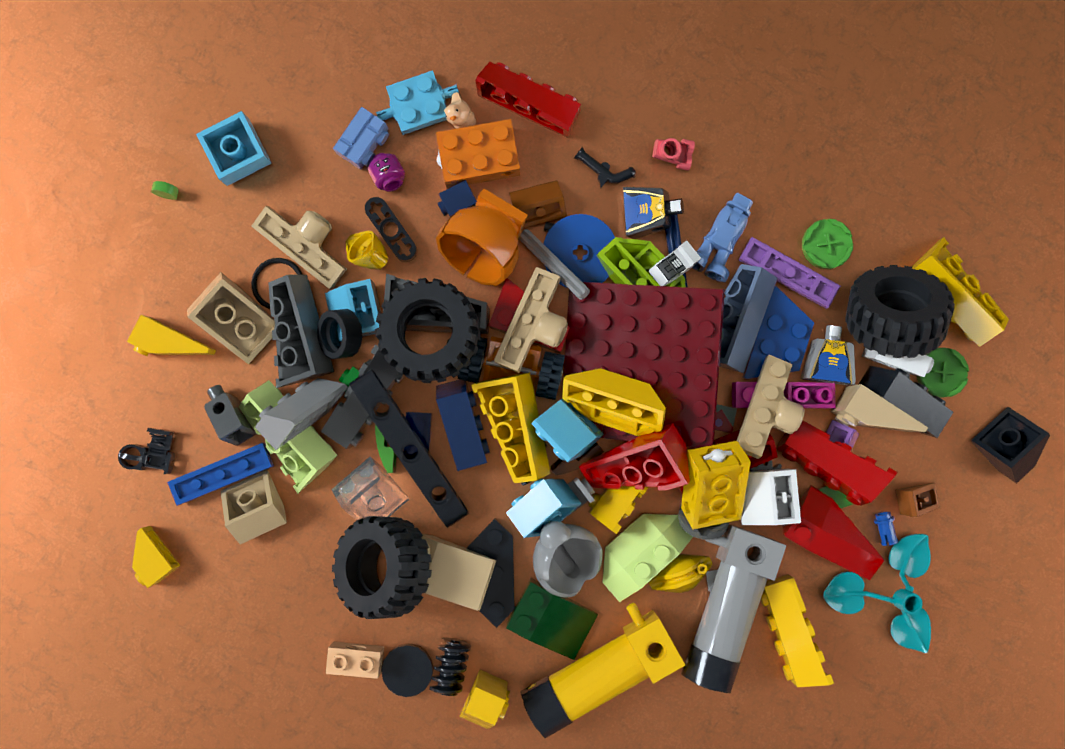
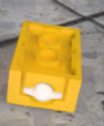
M733 441L687 450L690 482L683 486L681 509L691 528L698 529L741 520L751 461L739 442Z

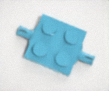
M432 70L386 86L390 98V108L378 111L376 114L383 121L394 117L399 124L402 135L447 120L444 112L446 99L452 97L456 92L459 93L456 84L442 89L437 83Z

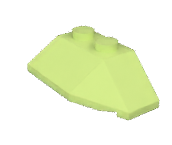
M643 513L605 547L602 583L619 602L644 587L672 562L693 538L679 524L678 515Z

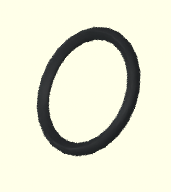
M268 259L256 268L252 276L251 289L253 295L262 306L270 309V304L261 298L257 290L258 275L266 266L273 263L286 264L294 269L297 275H303L299 267L288 259Z

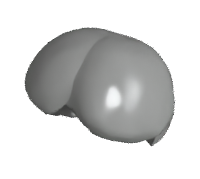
M550 521L543 526L533 553V567L536 578L549 593L564 598L573 597L581 590L586 580L593 579L600 571L603 555L602 547L596 536L589 530L573 524Z

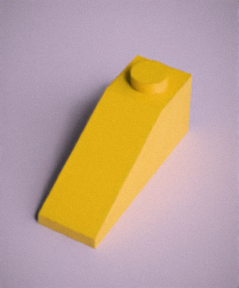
M140 315L127 340L128 343L135 346L134 351L144 356H148L149 353L156 355H214L216 352L215 349L145 315Z

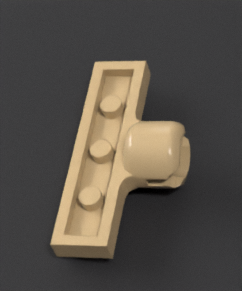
M265 206L251 226L329 289H333L347 270L346 267L323 250L322 242L332 230V226L323 216L314 211H306L300 221L293 226L272 208Z
M538 267L535 268L494 359L496 364L519 373L530 347L535 341L552 347H557L562 342L568 323L564 317L548 310L561 280L560 276Z
M768 355L765 358L737 438L744 452L757 459L762 457L771 428L793 434L800 427L805 412L802 405L784 397V389L793 364L772 355Z

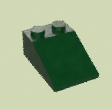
M530 578L507 621L506 629L535 644L575 660L598 614L568 597H559L549 593L542 587L540 582Z

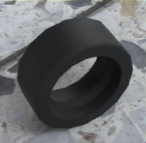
M349 309L329 310L321 315L317 334L324 354L331 359L353 357L357 354L362 344V327L355 313ZM338 323H339V325H340L341 332H342V342H341V344H340V341H339V338H338V332H337Z

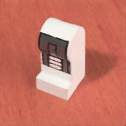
M686 240L676 250L655 264L649 270V273L660 286H665L690 270L701 257Z

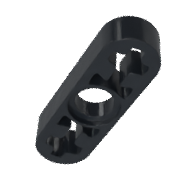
M370 198L365 204V213L392 252L402 262L414 260L417 255V247L382 198ZM374 204L377 206L383 205L380 209L385 217L389 214L391 217L385 218L382 221L376 213L371 214L373 211L372 206ZM389 223H394L398 226L397 234L392 237L384 233V228ZM401 238L406 247L412 246L409 249L411 254L408 256L405 254L400 255L401 247L397 242L394 245L391 243Z

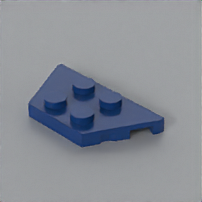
M777 286L773 289L742 377L744 379L759 377L765 358L768 355L793 364L790 372L800 371L814 322Z

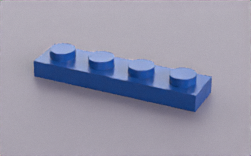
M260 443L168 481L167 483L176 506L273 467L274 465L265 447V443Z

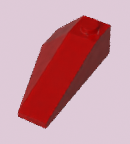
M673 423L663 426L661 432H652L638 436L579 466L592 488L620 489L621 486H635L637 490H644L645 487L670 490L690 482L686 444Z

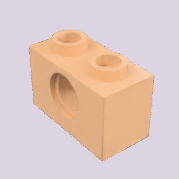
M333 642L328 647L326 674L378 679L382 673L384 646Z

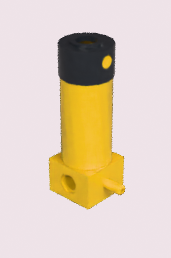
M635 603L629 604L626 609L633 622L623 627L625 632L623 635L553 675L546 676L520 691L529 718L544 738L570 725L577 718L650 677L654 684L685 666L654 610L642 616ZM652 643H658L655 648L648 649Z

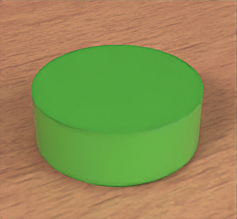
M155 181L153 182L151 192L165 199L176 200L179 190L172 184Z

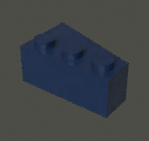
M455 380L437 385L436 401L457 471L487 463L486 454L490 453L487 439H482L480 430L484 429L480 415L476 416L473 407L477 406L473 391L469 392L467 382L464 380Z

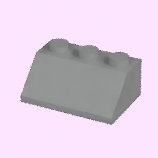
M320 378L315 379L311 383L306 381L295 390L296 393L292 396L290 393L283 396L274 408L271 405L265 408L259 414L261 419L255 428L277 450L328 414L348 387L343 383Z

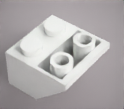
M787 468L749 472L741 518L742 525L801 523L796 469Z

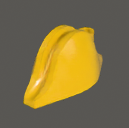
M373 231L352 234L345 241L349 262L360 267L381 270L387 264L389 259L387 252Z
M679 554L648 583L651 590L685 593L694 589L700 583L713 563L709 556Z

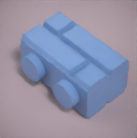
M361 107L333 147V150L340 157L361 170L364 165L369 166L375 156L373 152L378 144L382 146L389 136L387 132L389 128L383 120Z

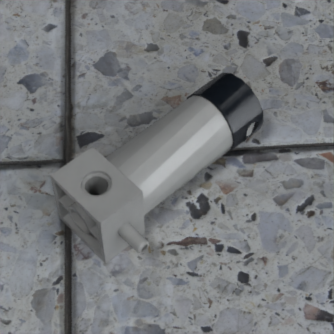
M729 524L723 536L705 540L719 546L716 558L721 560L694 643L691 644L682 671V675L695 684L723 693H731L741 664L740 660L767 579L775 581L787 546L776 540ZM753 547L752 554L747 556V551Z

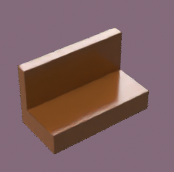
M557 180L509 192L512 205L528 215L523 228L567 217L564 197Z

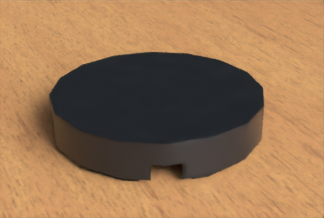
M413 644L398 645L389 652L383 661L381 670L383 682L391 692L398 696H416L424 691L431 682L433 674L432 659L424 649Z

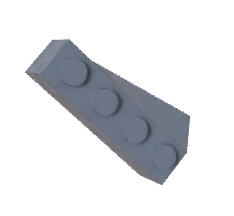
M741 264L725 290L719 367L741 373L745 371L777 281V277L762 267Z

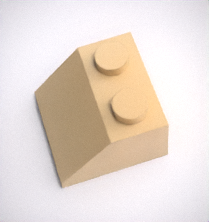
M267 469L221 490L225 527L239 544L287 523L283 502Z

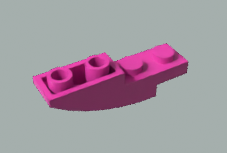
M732 382V408L749 407L757 382ZM786 383L784 397L802 405L803 408H836L835 383Z

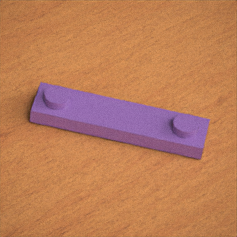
M753 237L750 238L738 259L746 265L762 267L777 277V282L825 309L830 307L841 287Z

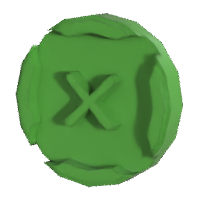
M835 219L819 220L805 231L802 238V251L805 258L813 266L820 269L836 268L850 258L853 251L852 234L845 224Z
M937 348L926 354L934 359V364L928 374L926 373L925 377L916 376L918 383L926 386L929 389L927 393L931 396L935 395L939 398L952 397L960 393L967 385L969 372L964 356L950 348Z

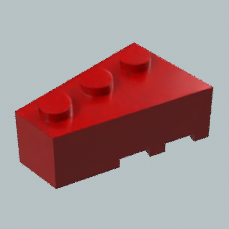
M508 278L505 279L489 323V328L505 334L524 295V291ZM567 326L566 334L557 347H552L539 341H535L533 344L561 354L570 327Z

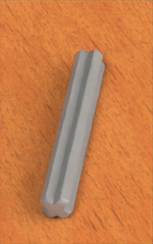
M528 229L523 230L519 240L553 274L560 276V281L580 300H583L590 293L587 286Z

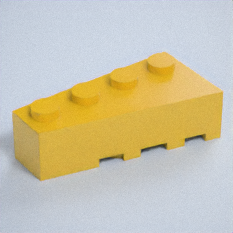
M530 373L471 384L474 393H477L482 403L480 407L483 414H487L491 423L493 437L498 439L502 448L501 455L513 482L537 481L551 474L544 440L536 434V428L531 424L539 417Z

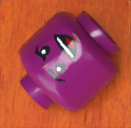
M379 153L373 157L369 164V174L378 189L391 192L400 188L405 178V171L394 154Z

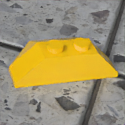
M601 368L564 377L562 399L567 403L570 402L588 420L635 436L662 431L666 408L650 384Z

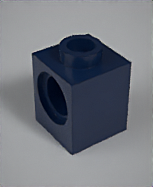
M465 180L439 193L441 201L437 204L443 216L449 215V217H452L460 209L475 206L477 201Z

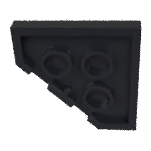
M494 518L466 549L496 560L480 612L497 628L515 609L513 535Z

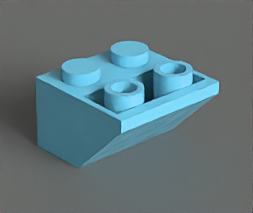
M371 279L345 284L325 293L328 311L349 309L359 319L362 327V337L375 334V329L379 328L376 318L378 313H381L376 286ZM338 323V338L342 342V332Z
M560 399L531 423L536 428V434L554 447L553 451L556 456L567 462L583 456L604 435L591 420H588L570 402L567 403L563 399Z

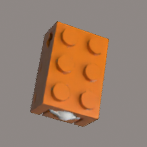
M511 119L436 132L439 149L437 163L443 171L447 189L465 180L468 185L520 176V166Z

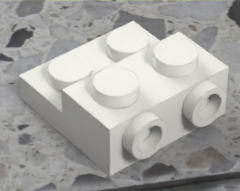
M866 348L862 354V357L894 369L899 368L910 375L925 377L926 373L928 374L934 364L932 357L927 355L921 356L920 354L915 358H908L907 356L893 358V355L886 354L883 356L878 354V351H870Z

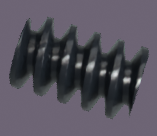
M443 637L442 639L446 641V644L438 645V649L442 650L444 655H436V659L441 661L442 665L434 666V669L440 672V675L432 676V680L438 682V685L430 686L429 690L445 696H456L463 689L460 683L464 681L465 676L462 672H465L467 669L466 664L463 662L469 659V655L465 652L470 651L471 645L460 639Z

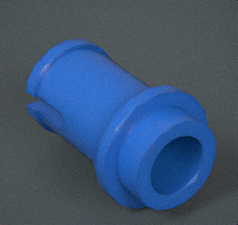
M891 512L875 514L876 519H874V523L878 525L881 545L887 546L888 542L889 545L897 544L898 539L893 524L895 517L891 515Z

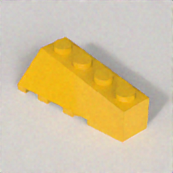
M943 237L913 265L912 269H922L931 276L933 274L938 277L940 283L944 282L952 293L955 304L951 322L957 323L964 331L965 336L980 347L1004 331L1009 319L989 293H981L978 279L974 274H966L961 266V263H963L962 259L958 254L951 255L946 248L949 243Z
M621 486L620 489L605 488L601 495L598 493L594 495L592 503L589 502L588 506L591 508L588 512L617 534L622 527L618 524L619 521L630 516L635 508V499L637 497L641 498L649 487H645L644 490H637L635 486Z
M787 574L776 578L775 581H767L760 601L763 607L767 606L769 616H766L770 630L776 633L778 640L774 641L779 656L784 658L786 665L782 666L787 681L791 680L797 687L834 684L831 674L828 675L822 668L821 663L825 662L822 650L820 651L818 645L812 641V638H815L816 635L809 619L804 618L802 615L807 610L794 577Z

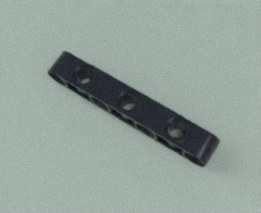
M371 369L349 383L360 403L444 525L448 528L467 516L469 512L376 373ZM379 402H384L388 404L389 408L386 412L379 413L374 409L375 405ZM408 445L417 447V451L414 454H406L403 450ZM435 487H443L445 489L441 495H434L432 490Z

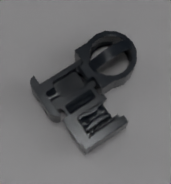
M147 428V432H150L149 435H152L151 442L147 443V447L138 444H128L119 451L118 461L123 468L145 470L148 467L164 470V474H170L173 469L170 463L174 461L175 453L166 452L171 450L174 432ZM130 448H136L141 456L126 454V452ZM126 459L139 461L136 466H132L126 462Z

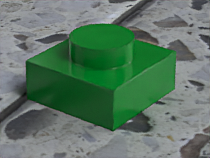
M354 366L351 369L347 368L339 381L349 387V383L359 377L360 372L358 371L360 369Z

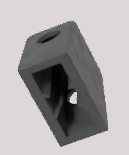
M215 385L207 390L211 401L204 405V409L220 440L238 446L257 434L240 410L239 405L241 402L237 397L227 392L225 393L221 385Z

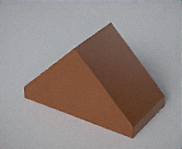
M935 483L895 490L900 515L919 517L940 508Z

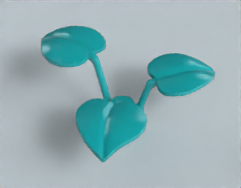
M926 534L908 535L900 539L891 548L889 564L892 568L900 570L899 577L906 587L905 589L897 590L893 597L863 591L865 584L858 574L842 572L835 576L825 589L824 600L831 608L843 614H855L861 611L865 604L863 596L894 604L902 612L891 623L890 631L894 641L905 648L928 653L931 641L930 618L922 608L921 597L913 593L914 587L910 586L905 575L917 578L927 572L931 561L929 536Z

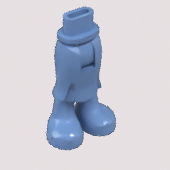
M736 193L732 201L726 203V206L717 215L710 232L703 238L704 242L701 247L696 251L701 259L692 267L693 269L702 272L712 250L715 249L718 252L704 274L719 282L727 281L730 273L725 265L729 255L733 254L736 242L746 228L748 217L751 214L749 210L753 204L752 200Z

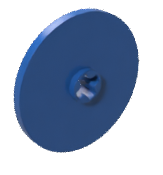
M575 214L559 220L552 226L543 244L580 281L603 283L609 277L597 254L615 236L603 221L591 215ZM578 245H583V249L588 251L587 255H583L581 260L578 259L577 255H573V250H576ZM561 281L559 282L560 285L566 287Z

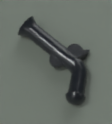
M583 147L574 157V159L580 160L599 175L597 180L600 183V189L606 182L617 184L636 177V170L633 167L613 174L609 171L610 165L607 162L600 164L587 154Z

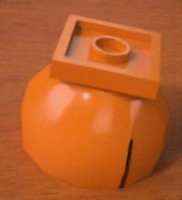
M483 188L478 195L475 206L458 210L441 227L436 236L438 250L448 264L463 276L478 254L481 253L466 278L482 285L498 286L513 272L518 261V240L528 215Z

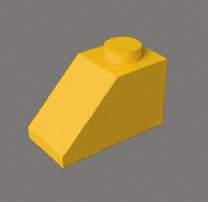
M151 526L140 528L137 531L132 568L136 572L135 577L137 581L149 588L157 585L180 567V564Z

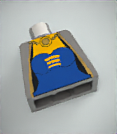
M827 325L825 339L817 338L812 340L801 373V379L847 386L855 385L854 345L850 342L841 341L842 327Z

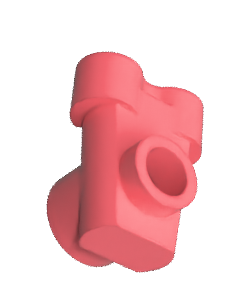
M674 138L666 140L656 139L652 157L675 164L677 169L689 171L695 142L687 139H682L681 142ZM664 148L668 149V155L665 153Z

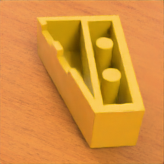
M479 670L459 717L486 729L495 726L498 718L503 720L509 706L508 701L510 697L508 696L510 691L507 690L508 682L483 670Z

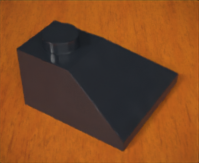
M1007 407L971 441L999 472L1017 484L1036 466L1050 434L1010 407Z

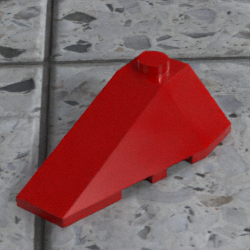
M810 485L799 501L801 523L782 525L784 536L806 550L871 580L885 561L869 540L863 536L832 497Z

